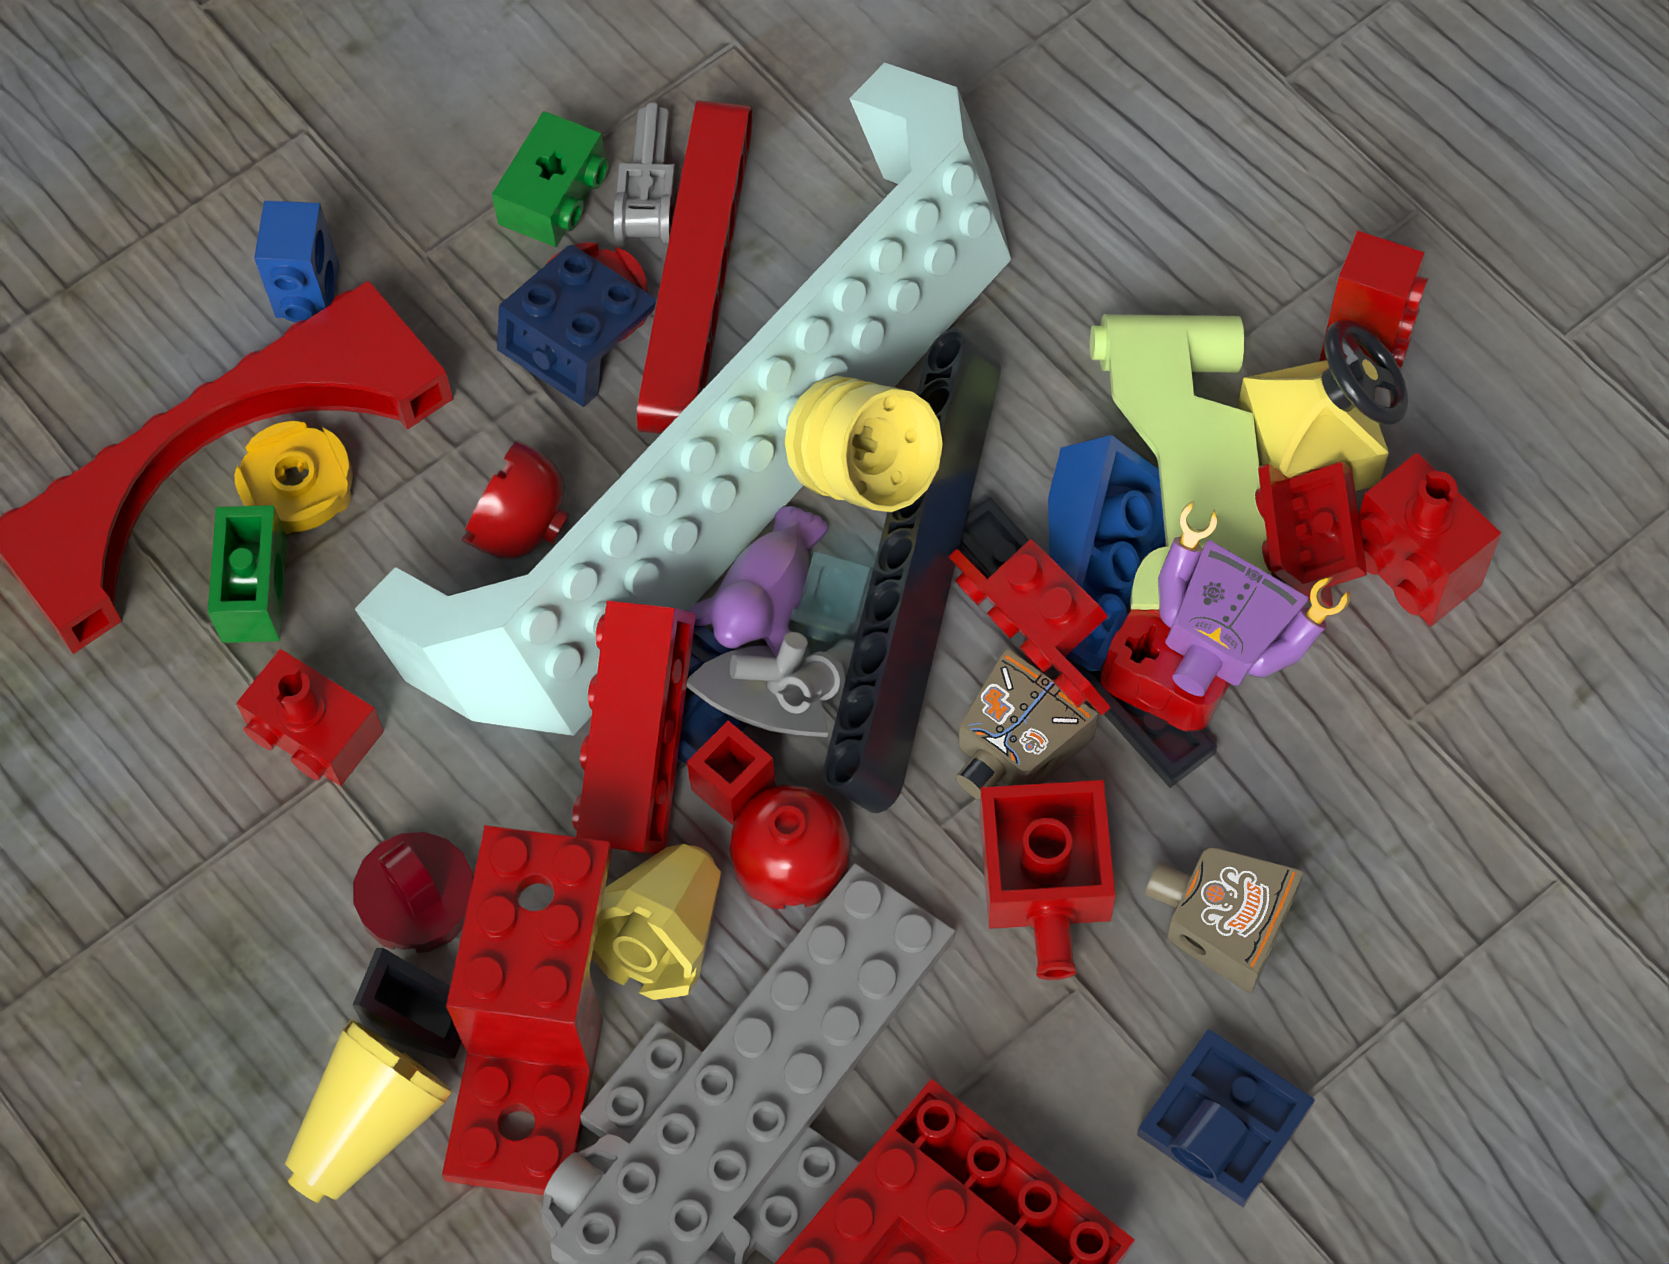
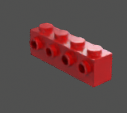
M606 601L605 614L599 618L596 627V644L600 650L597 674L592 677L588 688V704L590 709H592L590 732L585 736L580 750V764L584 770L582 793L576 798L572 811L573 827L577 830L576 837L609 841L612 849L642 853H659L666 848L696 613L672 607Z

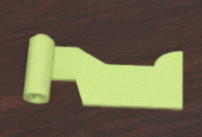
M1104 314L1101 319V325L1091 327V359L1100 360L1102 371H1110L1113 401L1154 452L1159 467L1166 547L1152 551L1141 562L1132 585L1131 609L1159 610L1158 576L1174 538L1181 537L1183 534L1180 524L1181 512L1185 505L1191 501H1194V504L1187 515V522L1194 529H1203L1208 526L1214 509L1217 514L1216 528L1212 534L1206 538H1201L1198 543L1202 549L1209 539L1271 575V571L1268 570L1262 554V544L1264 541H1267L1265 521L1258 511L1255 500V492L1260 488L1253 413L1194 396L1192 372L1238 373L1240 371L1244 355V328L1240 316Z

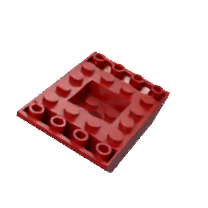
M931 1078L774 1264H1121L1135 1243V1239Z

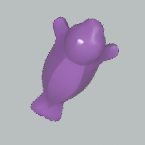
M795 506L781 507L775 516L774 531L760 537L740 553L726 574L720 588L712 598L691 606L689 612L696 613L694 625L712 624L716 640L727 648H737L747 642L765 639L772 653L777 657L784 636L790 632L788 628L789 621L800 606L809 585L810 565L808 552L826 534L828 530L826 521H823L818 515L804 512Z

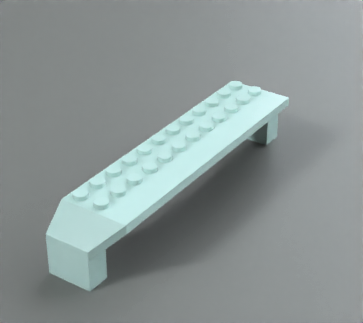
M884 62L849 98L883 178L898 185L528 575L447 596L395 567L355 608V611L405 682L471 721L572 736L576 734L592 716V709H590L588 704V688L592 677L597 674L600 650L596 644V627L599 618L605 614L606 601L672 607L689 611L691 606L703 596L737 559L740 553L772 521L778 510L785 506L804 486L799 483L788 465L785 448L788 418L799 397L814 383L835 375L895 387L929 350L935 339L956 321L1011 261L990 170L957 87Z

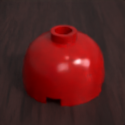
M518 439L512 444L503 458L508 461L504 470H500L497 475L494 474L466 526L465 530L467 532L461 540L479 551L497 558L517 559L528 555L543 539L554 544L569 517V513L560 509L565 494L562 474L553 461Z
M781 785L763 790L745 803L733 823L729 853L736 880L751 898L770 908L785 909L784 905L798 906L804 904L806 908L817 905L831 894L848 872L850 838L844 818L828 797L809 787Z

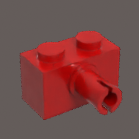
M282 649L277 651L236 702L246 723L243 730L253 741L270 751L277 745L292 755L290 758L291 762L308 777L319 781L324 775L339 786H342L384 732L373 706Z

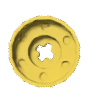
M837 375L814 383L799 397L788 418L785 436L788 465L799 483L816 494L830 496L837 500H846L850 504L867 509L893 512L912 505L929 488L939 469L943 446L939 420L929 403L914 392Z

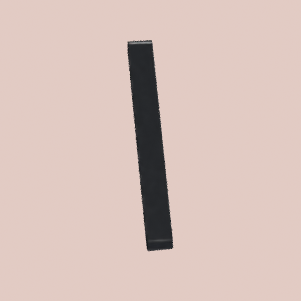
M950 329L942 333L930 346L916 394L929 403L939 420L943 443L939 469L929 488L912 505L893 512H887L824 764L823 778L825 784L871 813L886 811L895 803L903 788L955 569V564L948 556L956 549L959 550L1001 373L999 360L957 329Z

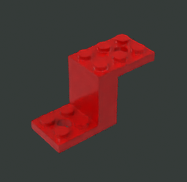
M484 826L446 1004L467 1055L442 1170V1177L445 1182L544 1196L545 1188L557 1168L572 1153H578L583 1128L580 1115L587 1107L603 1023V1016L589 968L612 854L609 841ZM533 884H545L554 891L553 900L542 910L530 911L519 904L522 892ZM517 1111L531 1114L535 1118V1126L529 1136L522 1140L512 1141L501 1135V1124L509 1114Z

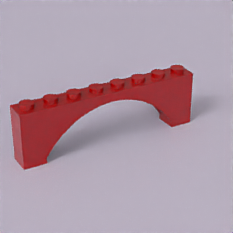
M368 280L354 290H347L339 294L332 301L331 305L308 320H302L293 324L282 337L264 349L247 354L236 367L215 381L200 385L192 392L189 398L166 413L154 415L140 430L120 443L105 447L95 456L94 460L69 476L56 479L47 487L45 492L20 508H14L4 513L0 517V558L72 654H75L122 622L115 609L116 585L122 557L132 530L146 504L161 484L188 458L204 446L231 431L260 420L307 411L367 413L399 420L408 430L453 400L446 371Z

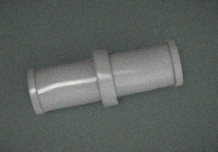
M843 639L836 642L826 652L818 651L807 656L800 663L799 669L796 672L784 677L778 683L777 687L783 689L776 692L780 705L790 713L799 714L806 711L816 701L827 700L837 695L843 689L855 642Z

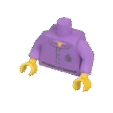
M1191 501L1185 505L1181 512L1180 524L1183 534L1181 537L1174 538L1158 576L1159 611L1162 621L1170 627L1165 643L1169 648L1184 656L1172 675V679L1186 692L1202 696L1216 675L1232 685L1239 686L1249 674L1254 677L1264 678L1300 661L1326 628L1324 619L1327 615L1343 611L1348 606L1351 595L1349 591L1346 592L1336 607L1325 605L1321 599V591L1331 581L1332 577L1319 580L1313 586L1310 595L1312 606L1305 608L1304 605L1309 597L1208 539L1202 549L1198 543L1201 538H1206L1212 534L1216 528L1217 514L1214 509L1208 526L1203 529H1194L1187 522V515L1194 504V501Z

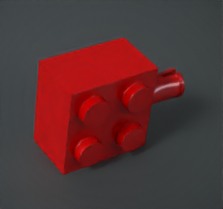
M1417 452L1365 492L1359 512L1367 572L1380 576L1394 590L1398 603L1408 613L1419 615L1430 627L1482 586L1501 536V532L1458 492L1457 483L1454 478L1446 472L1436 471Z
M1104 780L981 787L979 818L988 929L1033 927L1037 957V977L1044 980H1060L1072 977L1076 974V965L1073 960L1071 924L1111 922L1115 901Z

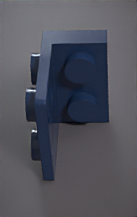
M569 245L499 305L497 351L582 407H585L598 395L601 357L655 310L656 299L576 246Z

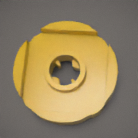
M300 421L277 423L265 428L252 437L245 447L247 454L242 459L240 468L237 464L234 474L236 489L244 506L274 505L286 535L292 532L310 530L324 524L337 513L345 510L350 504L352 497L350 488L353 472L342 442L329 430L323 428L324 432L315 428H307L306 423ZM297 467L299 473H302L304 469L309 471L308 476L298 485L286 486L281 484V482L287 479L285 471L289 468Z

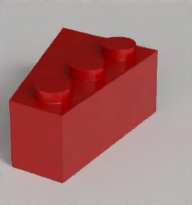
M1357 230L1338 278L1326 332L1334 322L1339 320H1352L1360 323L1382 341L1401 370L1411 343L1410 337L1419 315V306L1429 278L1421 276L1425 252ZM1323 342V346H1322V350H1321L1319 362H1320V361H1325V360H1327V359H1326V354H1325L1324 342ZM1359 345L1363 353L1372 359L1367 351Z

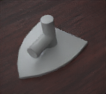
M789 632L784 636L777 657L772 653L769 646H751L729 651L704 663L687 679V687L711 706L739 721L769 731L794 735L827 737L829 734L821 700L813 703L806 711L796 714L785 710L780 705L776 696V692L783 690L777 687L778 683L784 677L796 672L799 669L800 663L810 655L807 639L800 633Z

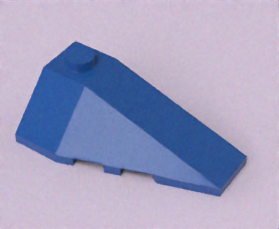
M1112 435L1061 447L1048 496L1049 556L1108 615L1097 628L1067 654L1068 657L1090 671L1101 668L1116 632L1121 629L1128 616L1127 608L1130 605L1132 585L1141 562L1152 551L1166 547L1159 469Z

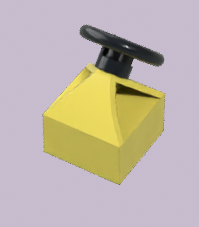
M1343 319L1334 322L1326 332L1324 347L1327 360L1243 378L1237 409L1253 413L1259 467L1270 463L1290 479L1343 461L1353 471L1355 491L1371 488L1381 481L1389 452L1379 423L1385 425L1395 424L1405 416L1408 408V392L1399 366L1382 341L1360 323ZM1359 345L1367 351L1372 359L1363 353ZM1378 386L1389 390V407L1375 401V388Z

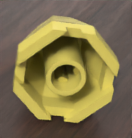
M680 844L669 846L605 887L592 959L608 979L624 986L629 977L643 983L638 993L652 1000L689 995L700 978L720 884L721 871L715 865L711 855L702 848L693 845Z

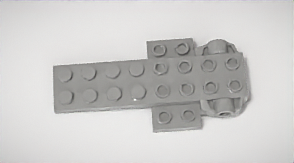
M854 864L703 1052L657 1021L580 1115L581 1124L599 1136V1140L579 1153L574 1152L568 1156L557 1168L545 1188L541 1217L542 1224L552 1237L550 1242L552 1259L559 1264H744L754 1250H757L775 1263L860 1163L809 1126L952 943L955 930L857 864Z

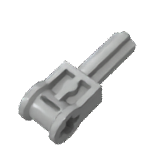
M650 102L647 104V107L638 110L633 163H619L617 192L614 201L615 242H625L627 237L660 238L662 243L669 242L676 193L674 164H665L670 114L666 108L658 107V104L655 102Z

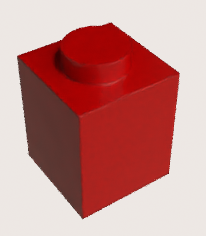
M727 721L686 762L691 791L731 825H733L746 802L761 791L776 786L773 757L730 721Z

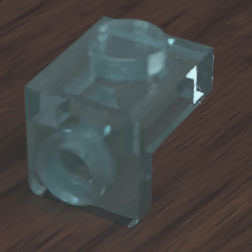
M814 551L802 593L801 604L798 608H793L790 620L804 623L803 635L826 642L836 643L838 634L855 635L873 567Z

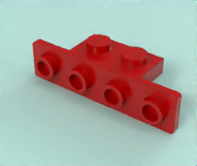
M1032 539L988 579L958 549L948 556L962 572L954 580L977 606L985 599L993 605L987 612V615L1010 639L1018 632L1027 639L1019 646L1021 650L1043 673L1051 666L1060 673L1053 682L1077 708L1086 700L1101 716L1111 708L1092 684L1065 658L1108 615Z

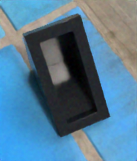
M383 947L376 948L353 1002V1007L361 1023L385 1039L447 1059H455L462 1041L446 1007L450 986Z

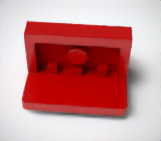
M1341 461L1288 479L1270 463L1258 467L1260 488L1255 492V500L1258 511L1265 521L1267 541H1264L1262 544V554L1268 570L1298 592L1309 597L1308 600L1310 602L1313 586L1319 580L1332 577L1331 581L1321 591L1323 603L1332 607L1331 586L1367 575L1352 469Z

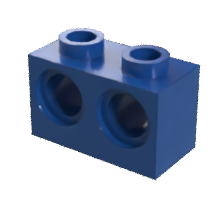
M264 201L254 260L275 318H285L296 323L308 320L331 305L334 300L339 261L321 204Z

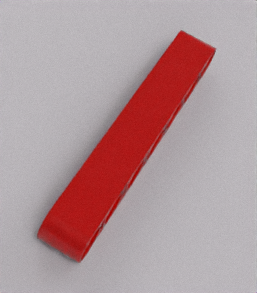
M697 100L695 103L637 407L638 432L662 434L706 387L751 142L753 108L750 105Z

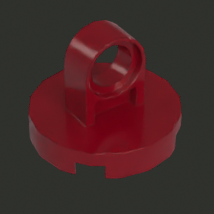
M427 832L400 833L379 843L362 860L353 881V904L366 932L383 947L392 950L395 949L394 947L403 950L416 949L417 953L430 952L451 942L462 931L474 875L464 853L448 839Z

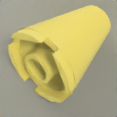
M353 1019L350 1020L345 1029H342L285 1161V1165L293 1172L288 1183L316 1203H319L324 1195L334 1200L341 1197L443 1106L452 1093L443 1081L406 1053L402 1054L387 1044L386 1039Z

